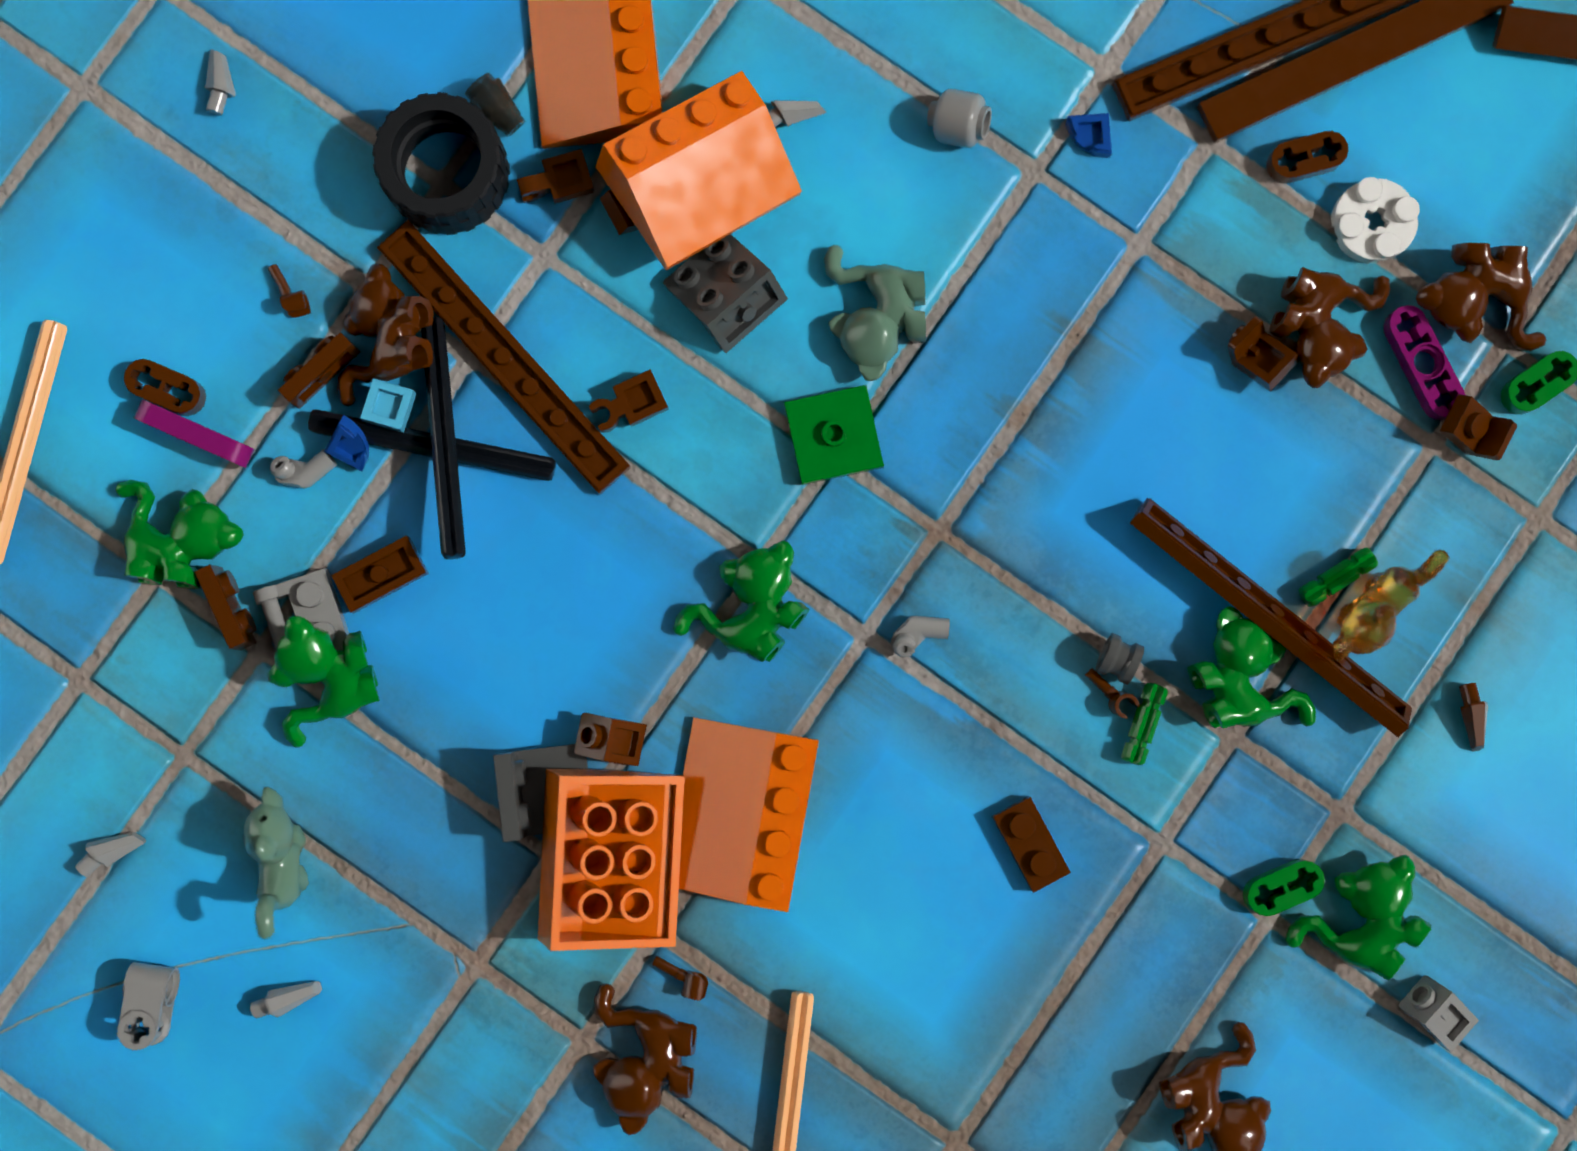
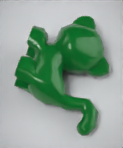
M128 480L118 483L115 488L116 493L121 498L137 496L138 498L132 511L131 525L124 535V550L126 554L124 576L135 577L138 579V583L162 585L163 580L175 582L176 586L180 588L200 589V583L195 574V571L198 569L189 566L191 561L194 559L213 560L224 549H230L238 545L243 538L242 528L230 522L228 516L215 504L207 502L206 498L198 490L191 489L182 496L179 501L180 510L171 523L170 533L165 535L147 522L155 500V495L148 483Z
M782 540L769 548L750 551L739 559L725 560L719 565L720 576L725 584L733 588L734 594L740 601L748 605L747 610L722 622L705 603L687 604L676 616L673 625L675 634L679 636L687 634L693 620H700L707 632L718 638L727 649L739 653H748L761 662L765 660L770 662L785 644V640L776 633L779 627L796 629L810 610L801 602L788 601L784 604L782 602L784 594L792 584L790 567L793 563L794 551L790 543Z
M1228 606L1222 609L1217 617V634L1213 643L1217 665L1207 661H1200L1187 667L1190 681L1195 689L1205 688L1214 692L1215 697L1202 704L1209 725L1214 728L1221 726L1222 729L1234 725L1243 727L1258 726L1267 719L1282 715L1291 706H1296L1299 711L1301 724L1306 727L1312 726L1316 722V708L1307 693L1291 688L1278 698L1268 701L1252 687L1249 678L1264 673L1269 665L1279 662L1284 657L1286 648L1253 621L1243 618L1242 614L1234 607Z
M291 616L286 621L285 634L280 638L274 654L275 663L268 672V682L286 688L294 683L315 684L321 681L324 683L319 705L292 709L282 721L284 737L294 747H301L306 742V736L299 728L301 723H317L328 718L343 719L365 705L380 701L376 689L378 681L373 666L368 665L365 655L367 647L361 631L349 633L343 640V650H336L328 632L314 627L306 618Z
M1401 855L1389 862H1377L1363 866L1356 872L1341 873L1334 878L1336 889L1341 897L1351 902L1352 908L1361 917L1367 919L1366 923L1360 928L1338 935L1319 915L1300 916L1288 928L1285 937L1287 945L1292 948L1299 947L1307 932H1314L1321 943L1335 952L1344 963L1358 968L1369 969L1385 980H1390L1405 961L1403 955L1396 949L1399 944L1405 942L1416 948L1431 931V924L1420 916L1410 915L1406 919L1403 916L1404 911L1413 899L1411 883L1415 878L1414 862L1409 856Z

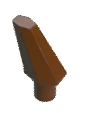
M1468 683L1459 686L1464 705L1460 708L1473 752L1484 748L1488 704L1485 701H1481L1477 684Z

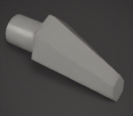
M210 49L205 89L211 93L206 110L216 115H223L227 98L235 97L236 93L226 56Z
M773 100L771 103L774 108L768 111L775 127L782 122L788 127L791 124L826 113L818 101Z
M131 832L89 842L85 847L88 853L79 861L75 868L81 875L89 877L101 864L109 867L113 862L146 843V839L137 833Z
M314 981L269 990L265 998L251 1003L250 1010L256 1019L269 1014L274 1017H280L320 994L323 989L320 982Z

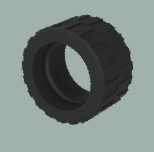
M437 92V94L425 93L411 100H405L400 103L398 108L391 111L385 117L386 120L379 127L376 133V142L373 145V168L384 193L401 215L407 217L411 224L418 228H424L430 233L454 235L458 232H468L475 229L477 225L489 220L494 211L499 209L509 187L508 175L510 174V165L506 159L507 153L493 124L489 118L485 117L483 111L478 106L472 105L467 99L458 95L451 96L448 93ZM444 132L460 133L472 138L479 148L481 160L476 175L463 190L445 198H426L417 195L411 190L405 179V170L408 159L418 144L432 135Z

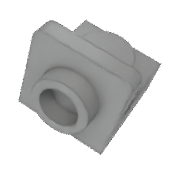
M1427 975L1423 976L1399 1003V1008L1404 1013L1415 1019L1449 1052H1452L1479 1021L1452 991Z

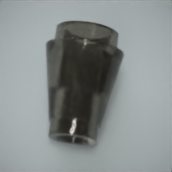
M490 72L477 79L465 92L466 97L470 100L469 103L478 106L483 111L485 117L489 118L491 123L507 137L514 134L526 122L501 79H495Z

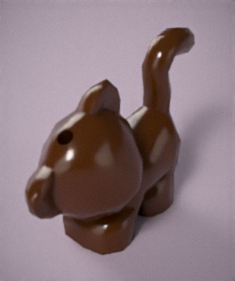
M1460 243L1452 245L1451 258L1457 265L1464 266V271L1445 272L1435 282L1424 285L1417 292L1416 301L1418 305L1426 310H1430L1432 317L1439 324L1447 329L1454 330L1462 341L1472 343L1479 336L1483 328L1481 318L1486 313L1489 303L1488 295H1491L1499 302L1511 308L1506 335L1515 348L1532 351L1543 347L1546 343V336L1543 333L1525 334L1523 331L1528 316L1527 302L1533 290L1527 262L1528 247L1498 246L1490 248L1488 243Z
M382 264L370 266L365 281L353 293L349 312L343 319V328L348 334L354 336L363 334L364 336L377 338L369 366L348 365L338 376L337 393L340 403L345 406H351L355 402L353 383L356 380L366 383L372 382L373 378L381 381H390L405 376L411 371L430 367L433 363L431 343L427 339L415 336L420 329L433 323L434 311L430 301L422 296H405L391 281L390 272Z
M1302 267L1297 277H1287L1281 291V298L1288 301L1289 305L1286 312L1278 311L1274 314L1269 327L1270 333L1282 338L1289 336L1293 331L1297 330L1299 332L1294 352L1298 354L1299 363L1303 366L1304 380L1310 387H1321L1330 377L1338 375L1349 367L1352 360L1363 357L1368 350L1362 336L1351 333L1338 320L1331 319V312L1345 299L1352 301L1367 312L1382 308L1390 293V281L1386 276H1378L1374 279L1373 294L1368 295L1359 286L1347 283L1339 274L1316 272Z
M605 983L599 986L594 997L595 1015L607 1028L634 1026L643 1046L644 1056L643 1058L639 1056H626L620 1060L614 1058L602 1059L593 1066L594 1076L603 1085L604 1096L612 1111L619 1116V1123L623 1131L628 1135H633L643 1129L648 1122L649 1115L660 1107L665 1085L669 1084V1092L676 1098L688 1099L691 1097L694 1083V1068L683 1066L681 1059L682 1056H692L695 1054L697 1026L676 1021L671 1016L658 1010L643 1011L627 1008L614 1011L611 1008V1001L615 990L612 985Z
M1237 1022L1232 1028L1233 1035L1238 1040L1240 1046L1237 1051H1219L1210 1056L1197 1057L1185 1065L1177 1074L1159 1082L1165 1106L1168 1109L1184 1110V1117L1171 1126L1174 1139L1180 1151H1189L1200 1147L1204 1142V1134L1207 1136L1212 1151H1261L1263 1149L1266 1139L1265 1122L1271 1113L1270 1101L1257 1096H1251L1245 1100L1238 1098L1222 1102L1219 1099L1222 1069L1247 1066L1256 1052L1253 1033L1243 1022Z

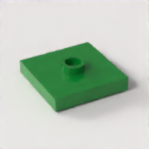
M866 385L784 402L802 485L884 468Z

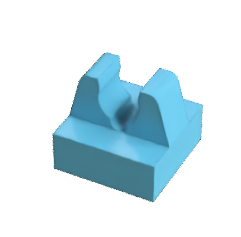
M373 378L360 419L366 423L404 433L416 392L409 388Z

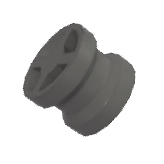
M1111 633L1099 655L1095 671L1103 675L1111 673L1117 676L1119 682L1128 685L1140 665L1144 646L1137 643L1129 645L1122 641L1121 636Z

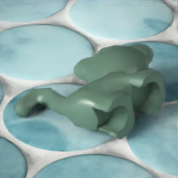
M832 245L828 247L824 258L826 275L838 285L866 281L878 306L877 309L872 307L860 308L852 314L842 313L836 315L828 322L830 331L840 339L842 348L852 362L859 366L865 381H874L882 376L888 361L898 352L900 333L905 331L907 339L915 344L926 343L925 312L914 310V306L926 305L924 271L904 270L888 264L876 266L858 265L845 270L841 267L842 248L838 245Z
M264 787L262 804L253 809L246 819L243 842L248 855L259 863L255 924L258 936L268 939L275 933L273 912L291 906L300 896L301 892L307 888L309 881L304 867L299 865V857L302 848L306 845V837L300 825H295L290 820L283 808V798L274 789Z

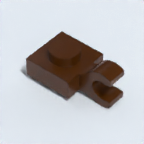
M582 149L542 160V165L545 172L517 179L523 203L538 200L548 193L552 194L554 204L595 193Z

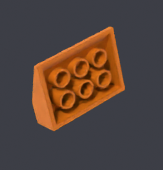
M528 0L542 149L607 143L663 113L652 0Z
M743 71L734 74L603 144L595 166L665 270L672 268L799 196L802 192L768 109Z
M693 717L683 770L685 780L679 889L740 904L783 912L789 911L819 740Z
M546 769L538 940L550 951L676 947L685 776L599 769Z

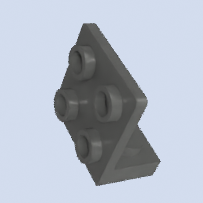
M731 234L691 256L663 281L665 287L702 322L717 346L725 353L730 351L788 300L772 271Z
M575 744L504 752L493 755L503 842L516 841L526 836L543 834L546 769H588L587 757L574 753Z

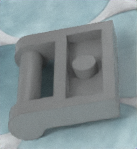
M323 568L253 592L256 605L262 606L275 649L280 638L285 634V621L278 600L289 596L295 616L304 617L314 627L327 631L335 649L343 650V640L349 634L328 569Z

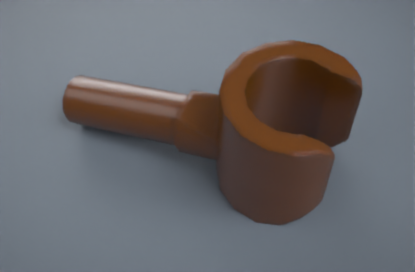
M271 265L268 270L281 294L280 303L288 315L292 318H297L310 314L311 308L304 290L292 293L278 265Z
M1093 668L1085 674L1109 699V709L1116 716L1128 719L1119 709V704L1124 698H1127L1132 705L1139 707V701L1134 695L1118 691Z
M656 956L652 963L653 966L676 978V980L684 982L681 993L683 997L697 1001L705 998L708 979L704 974L685 971Z

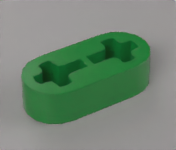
M1555 351L1540 358L1503 386L1501 391L1503 406L1514 414H1526L1538 409L1577 380V359L1565 351ZM1561 364L1564 370L1560 373V377L1547 382L1543 376L1552 371L1553 366ZM1533 384L1536 390L1526 397L1527 400L1519 402L1515 397L1520 392L1519 389Z
M1302 859L1292 860L1249 880L1243 889L1244 903L1248 909L1262 916L1276 915L1320 894L1325 883L1324 873L1318 865L1311 861ZM1299 869L1312 873V878L1307 880L1309 888L1306 890L1298 885L1289 888L1287 886V883L1299 877L1297 872ZM1261 885L1268 890L1279 887L1280 892L1269 897L1270 905L1267 907L1263 903L1255 902L1254 898L1260 894L1258 887Z

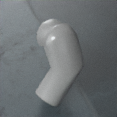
M323 449L308 462L279 456L272 461L270 472L275 477V480L282 485L306 489L313 486L335 468L337 463Z

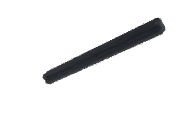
M433 317L432 325L422 328L421 333L422 338L427 339L431 343L433 350V363L430 367L425 368L440 547L444 559L453 560L463 558L466 554L445 324L442 318Z
M317 409L312 410L308 420V429L313 433L332 436L343 415ZM347 416L360 427L367 438L368 444L432 457L431 435L429 432L405 428L404 433L363 422L360 418ZM455 438L457 462L546 481L552 480L554 476L556 461L551 457Z

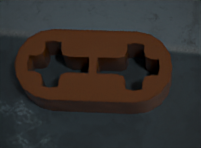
M1323 131L1283 142L1268 156L1266 162L1267 171L1272 179L1280 183H1292L1329 173L1337 169L1347 158L1349 151L1348 143L1340 133L1335 131ZM1324 143L1327 149L1334 148L1336 151L1330 158V161L1327 155L1313 158L1312 154L1319 151ZM1284 153L1288 159L1302 158V161L1297 162L1291 168V172H1289L1287 166H1280L1278 163L1284 156Z
M146 359L132 362L125 370V386L131 393L142 399L184 416L195 415L205 405L206 393L203 386L186 375ZM150 372L151 377L161 381L159 388L157 389L146 384L143 386L137 380L140 373L148 374ZM175 387L182 391L188 388V392L193 395V399L191 402L183 401L180 405L181 400L169 394L171 388Z

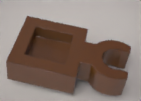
M651 369L613 386L617 396L616 399L612 401L597 399L589 405L592 413L601 409L610 411L609 420L598 425L601 433L614 430L619 420L623 417H627L630 426L633 427L669 410Z

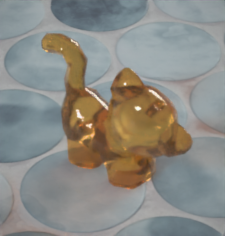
M1435 550L1419 568L1410 570L1404 566L1387 568L1384 572L1371 575L1365 584L1363 594L1341 608L1337 619L1341 631L1339 637L1333 642L1334 659L1339 662L1350 653L1358 655L1371 654L1388 645L1397 629L1396 616L1420 596V586L1422 587L1433 580L1443 570L1450 559L1447 552Z

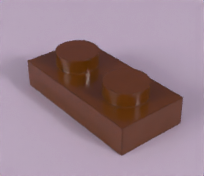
M341 332L335 337L329 336L321 341L314 350L316 355L304 366L302 364L295 366L284 377L283 382L285 384L278 391L299 409L361 353Z
M406 535L331 576L350 613H356L429 573L411 538Z
M211 564L195 571L229 649L244 650L256 644L257 642L253 636V632L256 631L255 622L246 608L241 609L235 596V594L239 593V587L229 570L224 571L223 567Z
M1028 796L992 815L997 828L1033 893L1071 873L1031 797Z

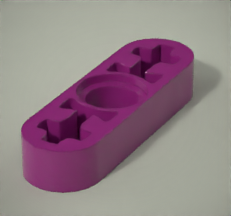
M1412 305L1401 306L1386 317L1383 325L1384 334L1424 412L1432 419L1445 420L1457 395H1465V392L1423 311ZM1401 318L1404 321L1411 320L1414 327L1409 330V333L1407 331L1399 332L1397 329V325L1402 321ZM1422 338L1424 343L1413 347L1409 351L1407 350L1406 345ZM1418 352H1426L1433 357L1435 366L1430 374L1420 373L1415 368L1414 358ZM1441 375L1442 381L1428 388L1426 387V382ZM1440 393L1442 395L1448 393L1451 396L1452 401L1447 403V407L1445 405L1440 407L1436 405L1435 399L1440 396Z
M143 399L134 415V419L244 468L247 467L255 450Z

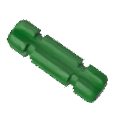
M1369 548L1360 549L1350 555V560L1344 559L1317 576V581H1309L1301 586L1298 590L1300 597L1308 607L1316 606L1327 599L1326 595L1330 596L1359 579L1360 574H1367L1376 568L1378 560Z
M1146 683L1140 697L1143 699V702L1136 709L1128 733V737H1131L1129 743L1125 742L1121 754L1124 761L1135 765H1143L1149 752L1146 746L1147 743H1152L1162 712L1159 711L1160 705L1164 706L1168 690L1165 687L1155 683Z

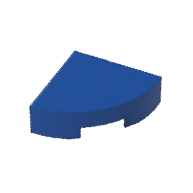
M1109 113L1067 116L1065 120L1067 131L1073 142L1081 150L1092 156L1110 158L1112 148Z
M343 415L324 452L362 472L369 458V445L360 427L350 418Z

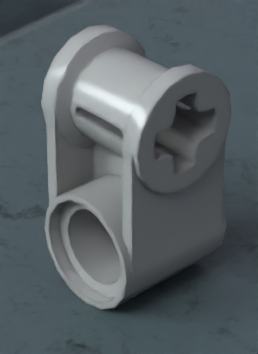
M133 962L129 966L123 983V1002L117 1027L118 1038L126 1048L142 1050L150 1045L162 1042L168 1036L171 1029L174 1001L180 983L178 968ZM141 1021L143 1026L149 1028L148 1035H146L145 1029L140 1028L139 1024Z

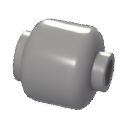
M947 89L941 94L938 101L931 102L927 115V124L933 127L934 136L940 143L972 148L978 143L979 139H986L991 124L992 110L990 106H986L985 99L978 93Z

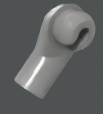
M925 616L909 617L893 633L891 646L895 654L903 658L913 655L915 649L925 638L948 639L950 619Z

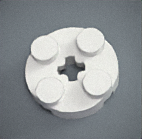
M1367 177L1351 186L1339 197L1332 210L1331 226H1334L1335 234L1338 237L1336 240L1338 246L1347 256L1362 263H1378L1379 261H1385L1399 255L1411 244L1418 229L1420 207L1417 200L1410 197L1409 193L1397 183L1387 179ZM1366 212L1369 214L1379 213L1384 221V227L1378 226L1374 231L1368 228L1370 221L1365 218Z

